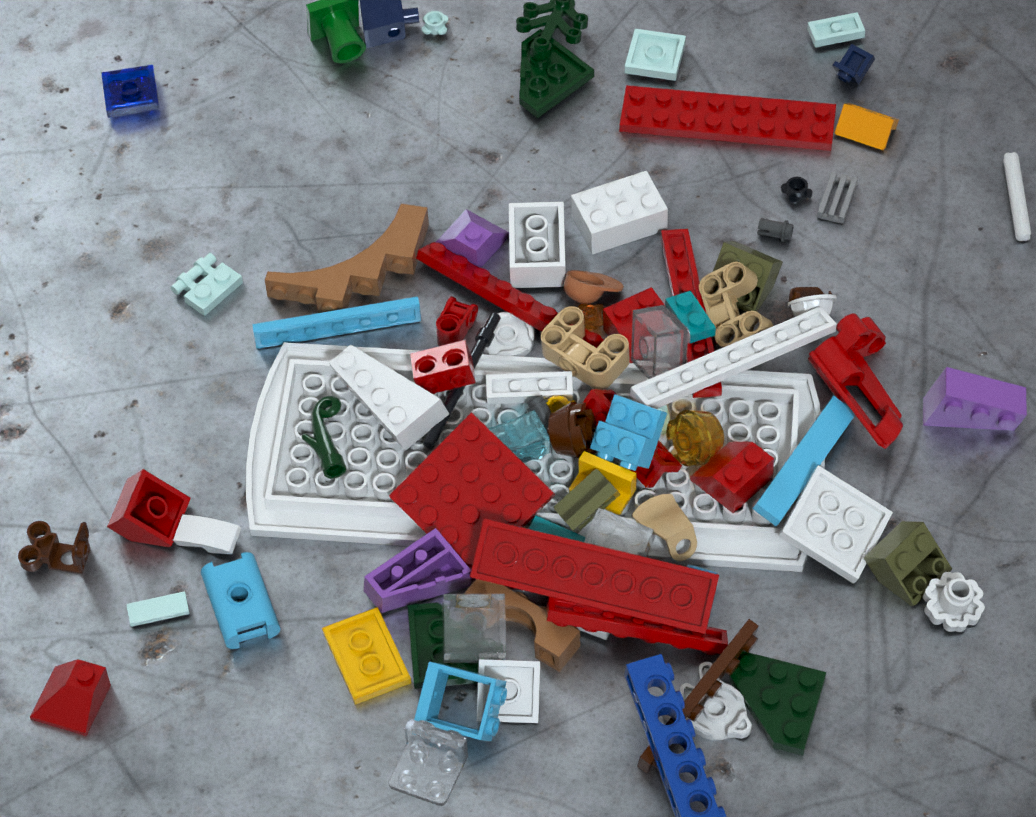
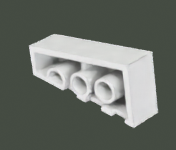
M349 345L329 362L338 378L405 451L449 415L440 398L352 345Z

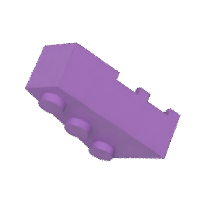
M949 367L943 370L923 397V426L1015 431L1027 416L1026 387Z
M435 528L364 576L363 591L373 604L378 607L379 611L384 613L470 587L471 569Z

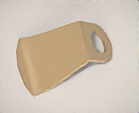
M661 494L652 497L639 505L632 513V517L639 525L666 541L669 554L674 560L684 561L694 554L697 548L694 527L678 506L672 494ZM683 539H688L690 541L689 549L682 554H678L676 552L677 544Z

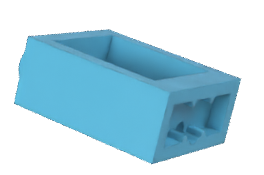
M429 662L414 722L478 740L492 741L493 736L497 734L500 720L498 714L500 706L506 701L507 688L505 686L507 681L441 663ZM448 675L490 685L479 730L438 719Z

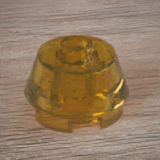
M683 410L677 414L675 419L668 422L666 430L667 441L672 439L674 448L677 451L674 457L684 466H703L723 447V428L717 417L710 412Z

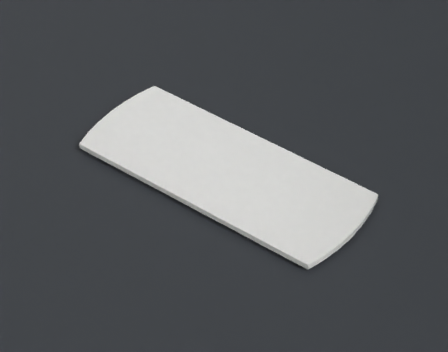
M283 343L269 370L257 403L250 431L246 462V502L251 536L410 546L425 536L426 533L389 495L471 412L555 493V496L536 516L573 531L554 510V506L569 493V487L579 473V458L560 455L554 451L547 432L544 434L541 432L542 430L531 411L528 412L529 406L527 403L487 405L486 375L563 372L564 370L545 358L482 354L474 369L476 383L466 385L434 448L428 449L423 445L429 433L427 432L405 451L344 385L330 366L329 362L348 346ZM356 347L415 383L410 354L420 350ZM629 363L617 379L608 388L603 390H613L617 395L635 401L630 396L632 386L679 366ZM746 370L721 381L722 396L693 398L692 394L667 404L673 433L660 435L659 441L682 465L681 469L678 472H664L653 488H646L636 477V491L620 515L604 509L578 534L589 538V544L643 556L650 541L651 548L647 558L672 564L802 572L808 555L778 537L801 493L777 526L773 525L752 508L821 413L812 374ZM572 376L573 400L577 403H582L593 388ZM451 389L433 395L440 398L444 404ZM325 396H335L341 401L340 411L335 416L323 418L338 453L343 456L346 465V472L335 479H329L324 476L319 456L302 439V434H307L314 438L311 422L312 411L316 403ZM754 442L774 458L773 478L736 512H730L690 480V476L727 443ZM614 458L611 463L619 466L621 460ZM825 459L823 460V462H822L821 465H820V467H822V468H824V469H825ZM661 494L673 495L678 506L694 527L697 548L690 558L684 561L674 560L669 554L666 541L643 528L635 521L632 513L646 500ZM534 517L524 526L525 528H530ZM688 539L681 540L676 546V552L678 554L686 552L689 549L690 541Z

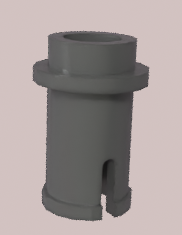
M760 218L758 229L760 230L757 231V234L780 238L782 242H785V240H791L794 225L789 224L788 220L778 222Z
M541 395L527 403L529 406L527 410L532 412L542 430L541 432L544 434L547 432L549 416L552 412L546 403L548 399H544Z

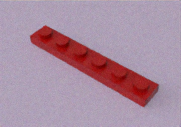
M549 597L547 604V621L561 627L570 625L581 627L588 632L602 631L612 633L619 638L634 637L651 644L660 642L671 644L678 649H697L709 655L721 654L728 646L727 630L707 627L706 634L554 597Z

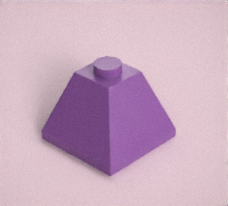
M466 209L436 243L443 244L446 249L467 258L469 262L482 268L509 238V232Z

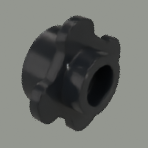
M792 177L787 183L781 185V192L788 196V202L791 204H797L804 198L809 199L812 197L813 191L808 189V183L802 177Z

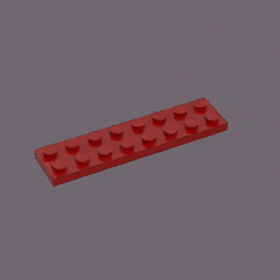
M626 85L619 132L831 151L836 104Z
M488 519L483 520L470 574L471 578L706 634L719 580L718 574Z

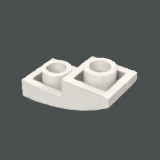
M182 514L173 541L179 546L203 547L208 553L232 554L241 527L217 519Z

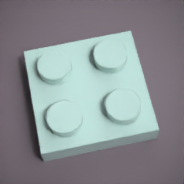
M635 29L625 63V73L676 81L686 44V36Z

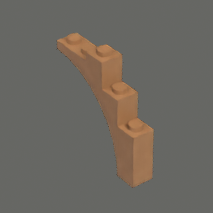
M401 204L394 220L383 235L354 257L333 266L294 273L267 271L265 277L267 297L277 300L297 301L303 304H316L318 313L348 308L353 292L362 295L380 296L387 271L414 275L418 263L416 259L418 249L423 246L429 226L428 208Z

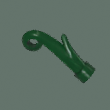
M325 396L314 406L311 417L314 438L307 434H302V439L319 456L324 476L329 479L338 478L346 472L343 456L338 453L323 419L333 417L340 411L341 401L335 396Z

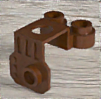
M35 521L28 526L27 535L32 545L23 547L18 553L20 565L24 570L35 572L40 569L43 563H46L49 569L83 574L91 551L88 541L89 530L86 522L80 524L73 545L59 543L57 533H52L50 526L44 521ZM72 552L71 556L74 564L66 565L62 563L61 557L63 554Z

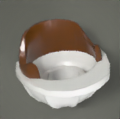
M795 287L790 290L787 307L791 309L794 317L820 306L830 316L833 303L837 301V296L832 295L831 291L828 294H824L818 287Z

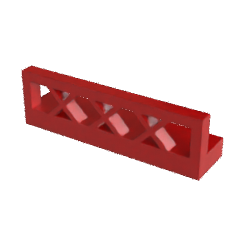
M591 389L582 402H586V410L592 409L596 426L599 421H606L614 394L617 395L613 390ZM658 440L649 469L638 466L636 471H630L636 473V477L646 488H653L664 472H678L682 465Z

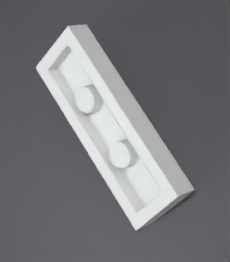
M572 371L486 375L487 405L528 403L541 395L544 399L559 395L567 398L568 401H572Z

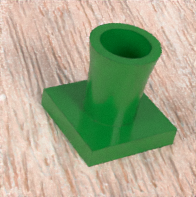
M318 0L306 4L307 34L311 41L327 37L334 62L348 63L359 58L365 52L366 44L355 30V27L359 26L358 0Z

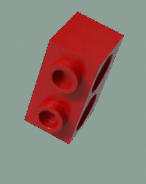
M466 340L410 354L415 384L432 394L476 383L473 360Z

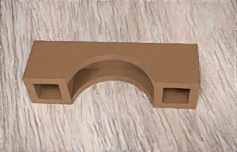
M476 579L464 593L493 594L490 604H461L462 614L485 628L502 621H513L526 626L535 636V658L558 672L564 668L580 648V630L577 627L570 625L561 627L547 621V608L544 606L539 607L532 603L521 592H514L504 585Z

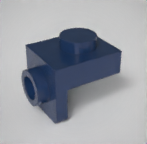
M851 44L840 63L835 61L832 66L837 73L836 77L847 84L852 81L859 85L874 62L875 57Z

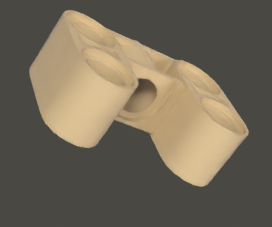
M732 262L707 274L701 279L699 284V291L706 314L716 327L715 341L721 347H726L773 327V323L756 311L751 310L741 315L739 314L736 305L738 298L753 291L758 282L756 273L740 262ZM743 274L742 279L739 282H737L739 276ZM719 285L717 292L714 293L715 288ZM760 322L759 327L754 331L755 325ZM735 334L733 341L729 343L731 336Z
M575 306L565 307L541 333L544 358L564 371H572V376L593 389L603 390L608 388L630 363L628 339L621 334H612L597 348L583 340L585 336V323L582 310Z

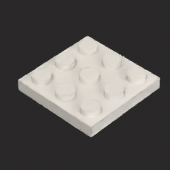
M818 465L811 474L778 537L854 584L859 579L866 565L864 557L876 546L893 512Z

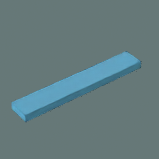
M418 297L252 324L256 349L283 345L284 342L295 343L420 322V303Z
M835 396L831 398L752 508L775 526L780 523L804 489L814 469L821 465L854 418L855 414L849 406Z

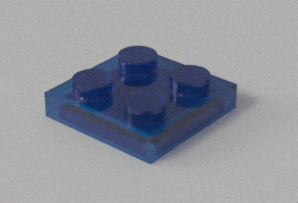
M153 65L101 72L108 118L160 110Z

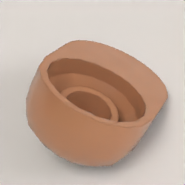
M579 270L568 271L563 285L564 291L569 298L583 304L596 302L601 298L604 291L620 292L624 287L620 281L610 276Z

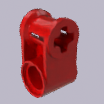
M449 297L441 315L436 321L438 346L462 341L465 338L467 332L476 321L478 305H467L458 302L455 297Z

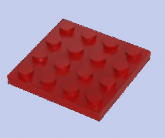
M471 412L389 497L426 534L436 528L472 570L484 519L524 527L555 496V493Z

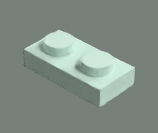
M858 12L808 22L807 26L815 48L865 38V29Z

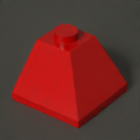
M79 659L55 666L30 715V719L87 736L111 687L106 667Z

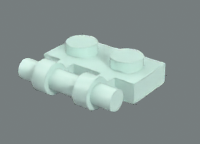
M212 253L196 260L194 267L187 273H181L176 278V282L170 287L176 295L183 290L187 291L184 295L185 303L204 316L243 283L242 276L223 262L215 269L211 267L217 261ZM203 275L205 278L198 284L194 282L196 278Z

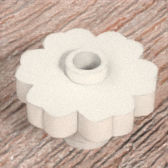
M945 572L940 579H932L923 594V599L927 602L924 612L933 624L939 625L943 623L946 631L963 632L967 625H976L985 609L984 604L980 601L984 593L978 587L975 580H965L964 576L959 572Z

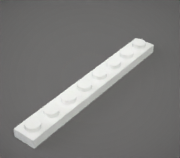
M821 306L634 385L631 387L630 396L636 402L658 409L836 332L837 323Z

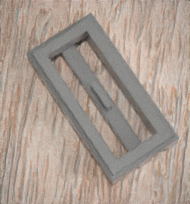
M831 172L818 209L817 218L844 224L858 178L852 177V180H849L847 175L842 174L841 177H836L837 173ZM837 184L838 187L830 211L825 213L834 185ZM844 186L849 187L840 215L837 216L835 212Z

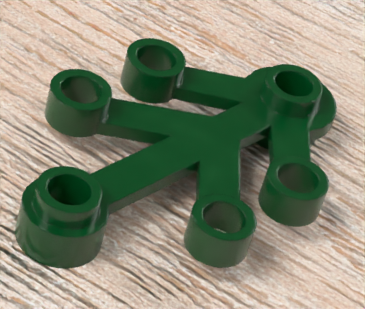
M550 0L549 3L541 5L527 2L523 5V16L516 19V30L518 32L528 33L532 29L545 26L541 36L536 37L531 43L530 55L534 59L546 60L550 58L552 49L550 41L556 28L565 36L566 42L570 44L580 43L581 30L588 27V16L576 12L574 9L575 0ZM552 12L550 15L536 18L539 14ZM567 16L572 21L574 28H571L562 17Z

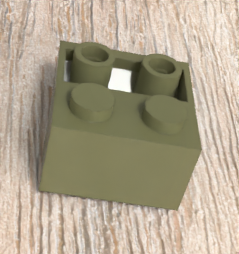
M736 241L724 242L713 271L732 262H740L755 272L758 279L757 286L750 293L738 298L736 305L737 308L746 312L751 310L757 312L773 289L783 261ZM743 274L739 276L737 282H739L742 279ZM719 285L715 288L714 293L717 292Z
M900 522L864 557L878 582L910 606H915L923 598V594L932 579H940L943 573L952 570V567L924 522Z

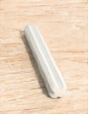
M1007 152L1004 154L1003 163L1015 237L1018 241H1028L1031 235L1019 156L1016 152Z

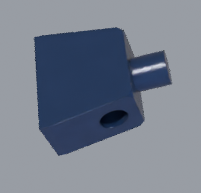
M360 0L366 48L403 40L406 37L405 24L420 23L418 7L403 9L401 0Z

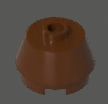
M572 401L550 414L547 434L557 454L580 458L584 451L590 454L596 452V450L590 449L593 432L596 431L597 426L592 409H585L586 402L577 403Z

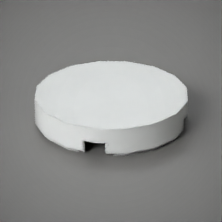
M509 312L497 313L501 319L494 331L495 337L491 345L485 348L484 353L487 355L525 357L532 350L535 343L533 326Z

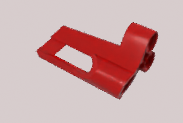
M852 313L839 321L836 326V330L839 333L836 336L828 338L809 353L808 362L833 395L842 402L847 403L876 443L886 449L902 430L903 423L900 420L902 415L864 360V357L878 352L885 346L886 336L871 317L860 319L857 314ZM855 385L862 390L882 416V419L876 426L845 386Z

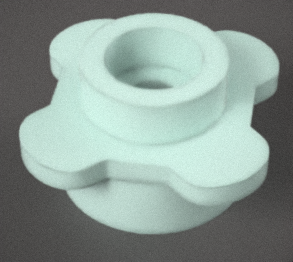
M431 11L423 17L425 24L422 27V32L424 34L444 35L447 32L445 26L448 22V17L442 12Z

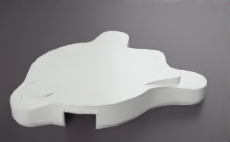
M703 662L699 665V681L713 663ZM720 680L723 684L721 689L713 699L709 696L701 704L705 707L695 722L691 720L695 733L710 740L746 738L751 733L752 724L747 717L744 697L732 685ZM688 683L681 685L680 692L683 700L687 698L695 686ZM663 715V719L668 722L671 717Z

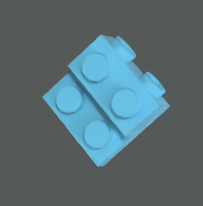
M614 394L606 421L598 422L590 449L598 451L596 456L604 460L613 462L614 458L620 459L619 466L634 471L637 470L638 466L649 469L667 412Z

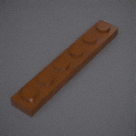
M747 620L684 700L685 708L682 711L686 720L690 719L693 722L697 720L705 708L701 704L708 696L711 699L715 697L723 685L720 682L725 674L731 676L741 662L738 660L743 651L749 653L757 643L758 638L755 635L759 625L752 620ZM670 718L665 725L673 724L674 720ZM650 746L640 756L637 765L645 773H648L653 766L657 768Z

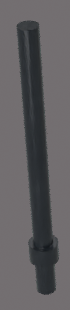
M497 313L490 314L485 326L479 329L475 337L476 343L470 352L474 369L485 348L491 345L495 337L494 331L501 319ZM466 386L451 389L444 402L449 415L431 428L423 442L426 448H434Z

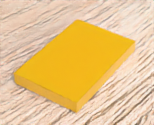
M378 607L322 628L325 640L355 705L411 684V677Z

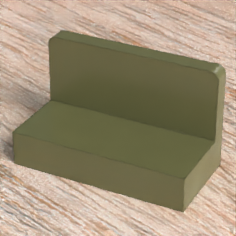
M595 469L554 506V510L578 534L619 497L620 493L598 469Z

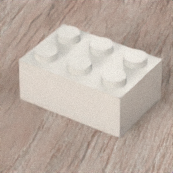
M647 171L571 195L572 218L592 255L660 233L661 230H668V208Z
M564 202L509 203L510 283L512 287H564L566 277Z

